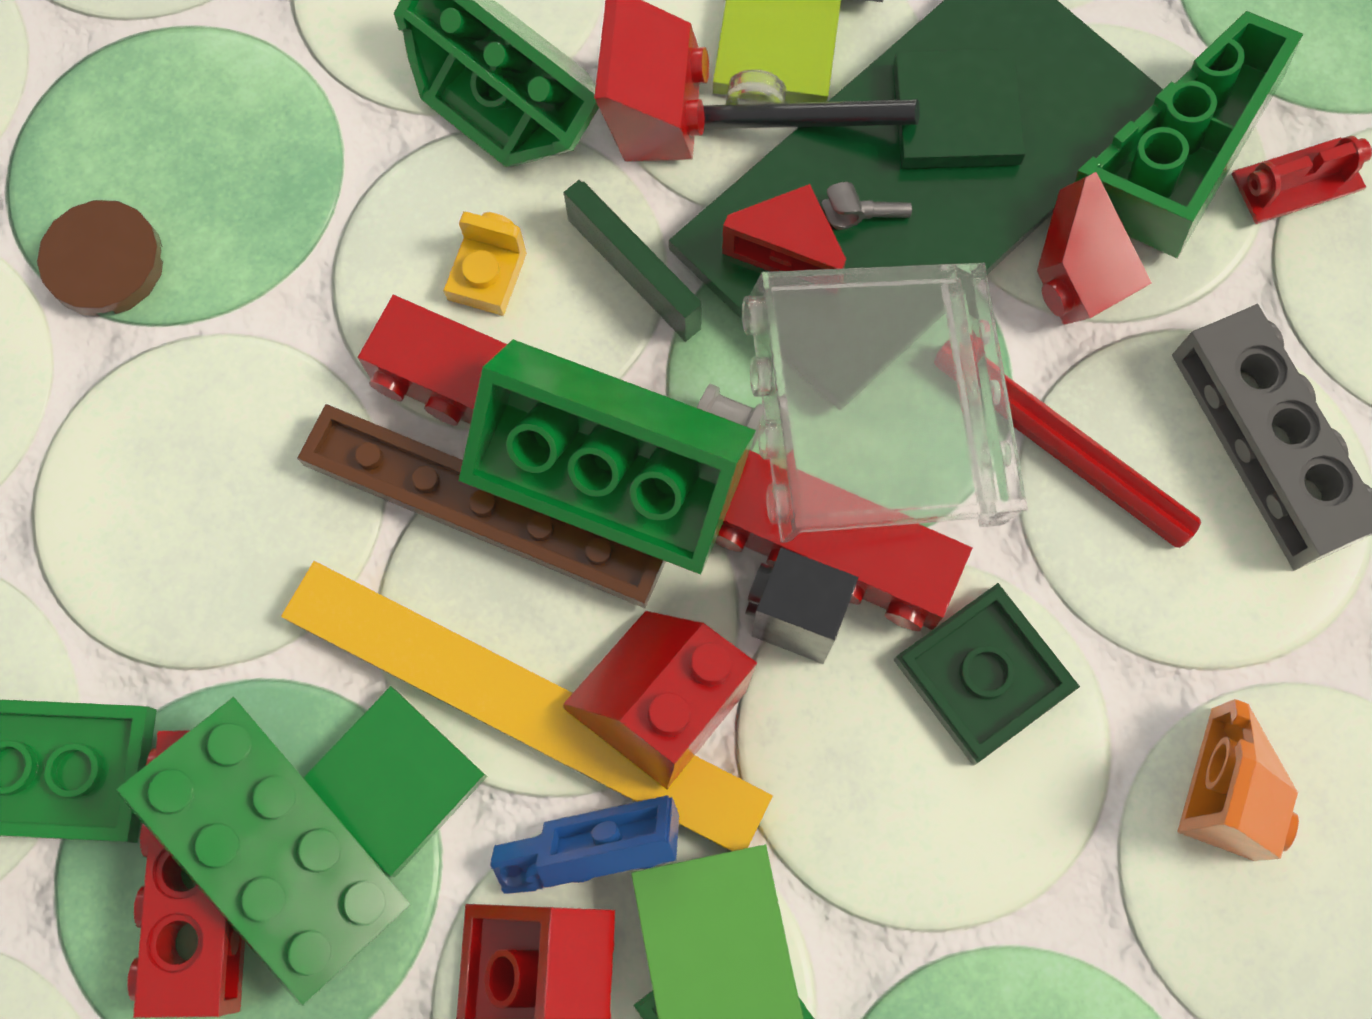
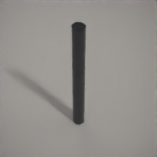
M918 99L703 105L704 129L918 125L920 117Z

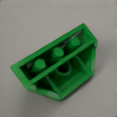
M494 0L399 1L393 14L398 30L403 32L407 58L420 99L505 167H514L574 151L599 109L594 98L596 85L584 68Z

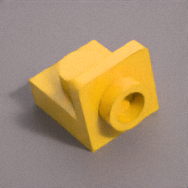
M464 211L459 221L464 238L443 291L448 301L504 316L527 254L521 229L510 219L497 213L485 212L481 216Z

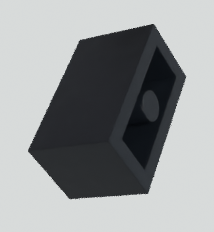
M780 548L773 567L764 563L760 564L747 601L749 603L745 614L755 618L751 636L824 664L836 640L859 577Z

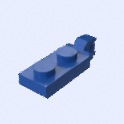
M666 795L547 821L543 824L542 833L536 837L495 845L490 866L504 894L533 892L537 889L572 882L581 883L592 878L624 871L652 868L658 864L676 861L679 813L673 797L669 798Z

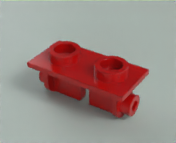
M1355 136L1339 137L1234 170L1231 175L1255 224H1259L1365 190L1366 185L1359 171L1363 167L1364 162H1368L1371 159L1372 149L1370 143L1365 138L1357 139Z

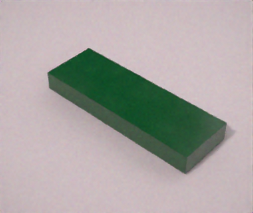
M578 180L566 189L563 195L568 221L685 342L700 331L702 302L584 181Z

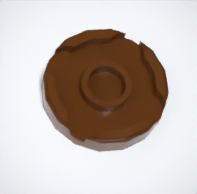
M93 200L70 208L52 222L41 239L37 264L42 283L66 308L84 316H99L97 313H107L110 311L118 314L132 309L150 295L162 274L163 260L160 258V245L162 246L159 234L137 209L119 201Z

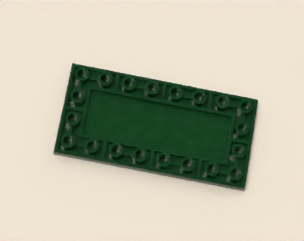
M944 0L828 101L896 100L893 66L896 51L1015 48L1026 152L1021 165L901 168L898 125L798 127L669 239V250L838 412L1053 214L1059 190L1075 182L1078 170L1092 156L1097 158L1112 143L1113 137L1130 120L1135 122L1154 104L1155 97L1163 90V88L1058 0ZM840 182H851L860 201L905 202L912 205L910 218H863L861 222L845 230H837L829 223L846 258L841 284L836 296L722 254L723 225L729 214L808 184L811 185L825 216L826 213L822 201L829 199L827 194L828 188Z

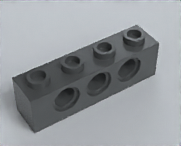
M1259 304L1192 331L1175 350L1172 357L1293 571L1371 536L1372 488L1362 481L1348 457V447L1344 438L1329 425L1316 403V394L1311 382L1298 372L1284 348V339L1279 328L1273 322L1267 320ZM1241 372L1251 375L1257 381L1259 389L1249 386L1243 380ZM1272 425L1280 427L1287 433L1290 444L1281 441L1275 435ZM1305 479L1313 482L1319 488L1322 500L1314 498L1308 492L1305 486Z

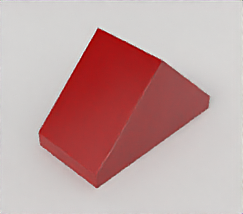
M810 184L729 214L723 225L722 254L836 296L841 284L846 258Z

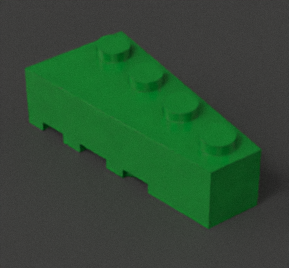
M1245 11L1194 60L1191 69L1176 83L1171 81L1155 97L1152 106L1135 122L1130 120L1113 137L1112 143L1097 158L1092 156L1078 170L1075 182L1097 172L1128 236L1178 259L1282 82L1303 33Z

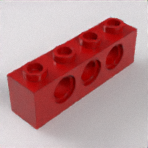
M190 730L157 731L156 748L150 751L146 765ZM142 824L140 849L142 855L147 858L144 886L139 888L134 902V921L136 926L141 928L139 954L131 963L127 980L128 995L134 1001L133 1018L219 1017L241 1012L245 941L197 886L189 890L184 885L181 877L182 868L147 827ZM189 923L197 932L198 946L194 955L188 961H185L177 952L176 938L180 929Z

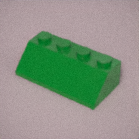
M513 339L482 367L459 481L701 575L738 487L756 430Z

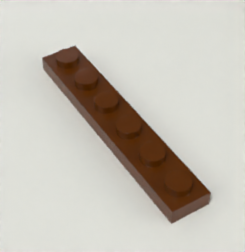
M325 404L297 457L305 467L642 608H646L666 561L460 482L459 476L463 462L462 459L328 404Z

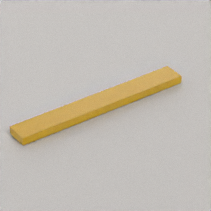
M313 561L281 615L286 621L635 802L666 795L669 798L673 797L679 813V825L729 851L749 847L773 795L697 756L691 759L670 787L665 789L563 709V704L572 695V692L316 561Z

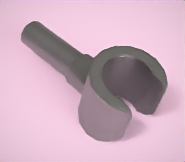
M840 182L830 186L827 190L829 199L822 201L829 223L837 230L851 228L861 222L863 218H910L912 213L911 203L873 202V200L860 201L851 182Z

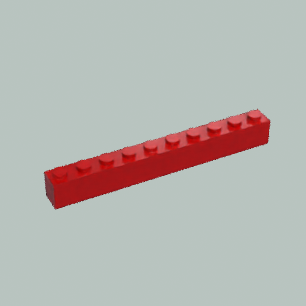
M393 294L357 358L370 377L369 384L373 389L396 401H403L405 395L426 404L424 406L425 411L436 419L449 425L457 426L460 420L471 424L482 367L507 344ZM751 450L749 451L738 487L715 541L716 544L735 552H742L744 547H747L768 557L766 563L772 567L775 564L780 548L855 575L859 578L849 603L859 605L862 600H866L886 609L885 617L888 620L912 631H921L923 626L933 630L943 619L973 549L969 545Z

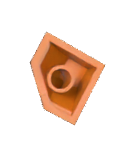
M1234 699L1211 709L1177 833L1253 861L1281 859L1282 852L1287 851L1291 847L1298 831L1299 817L1297 813L1293 812L1298 792L1248 703Z

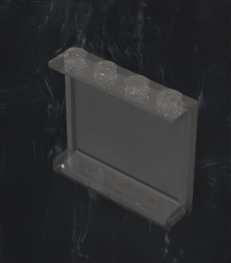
M985 263L761 273L751 294L743 299L742 323L745 334L754 336L756 357L752 358L750 364V384L753 395L755 397H762L765 420L759 422L758 445L762 459H770L773 484H769L767 487L766 506L770 522L772 524L778 523L781 543L791 542L802 532L978 519L979 527L1001 526L1028 510Z

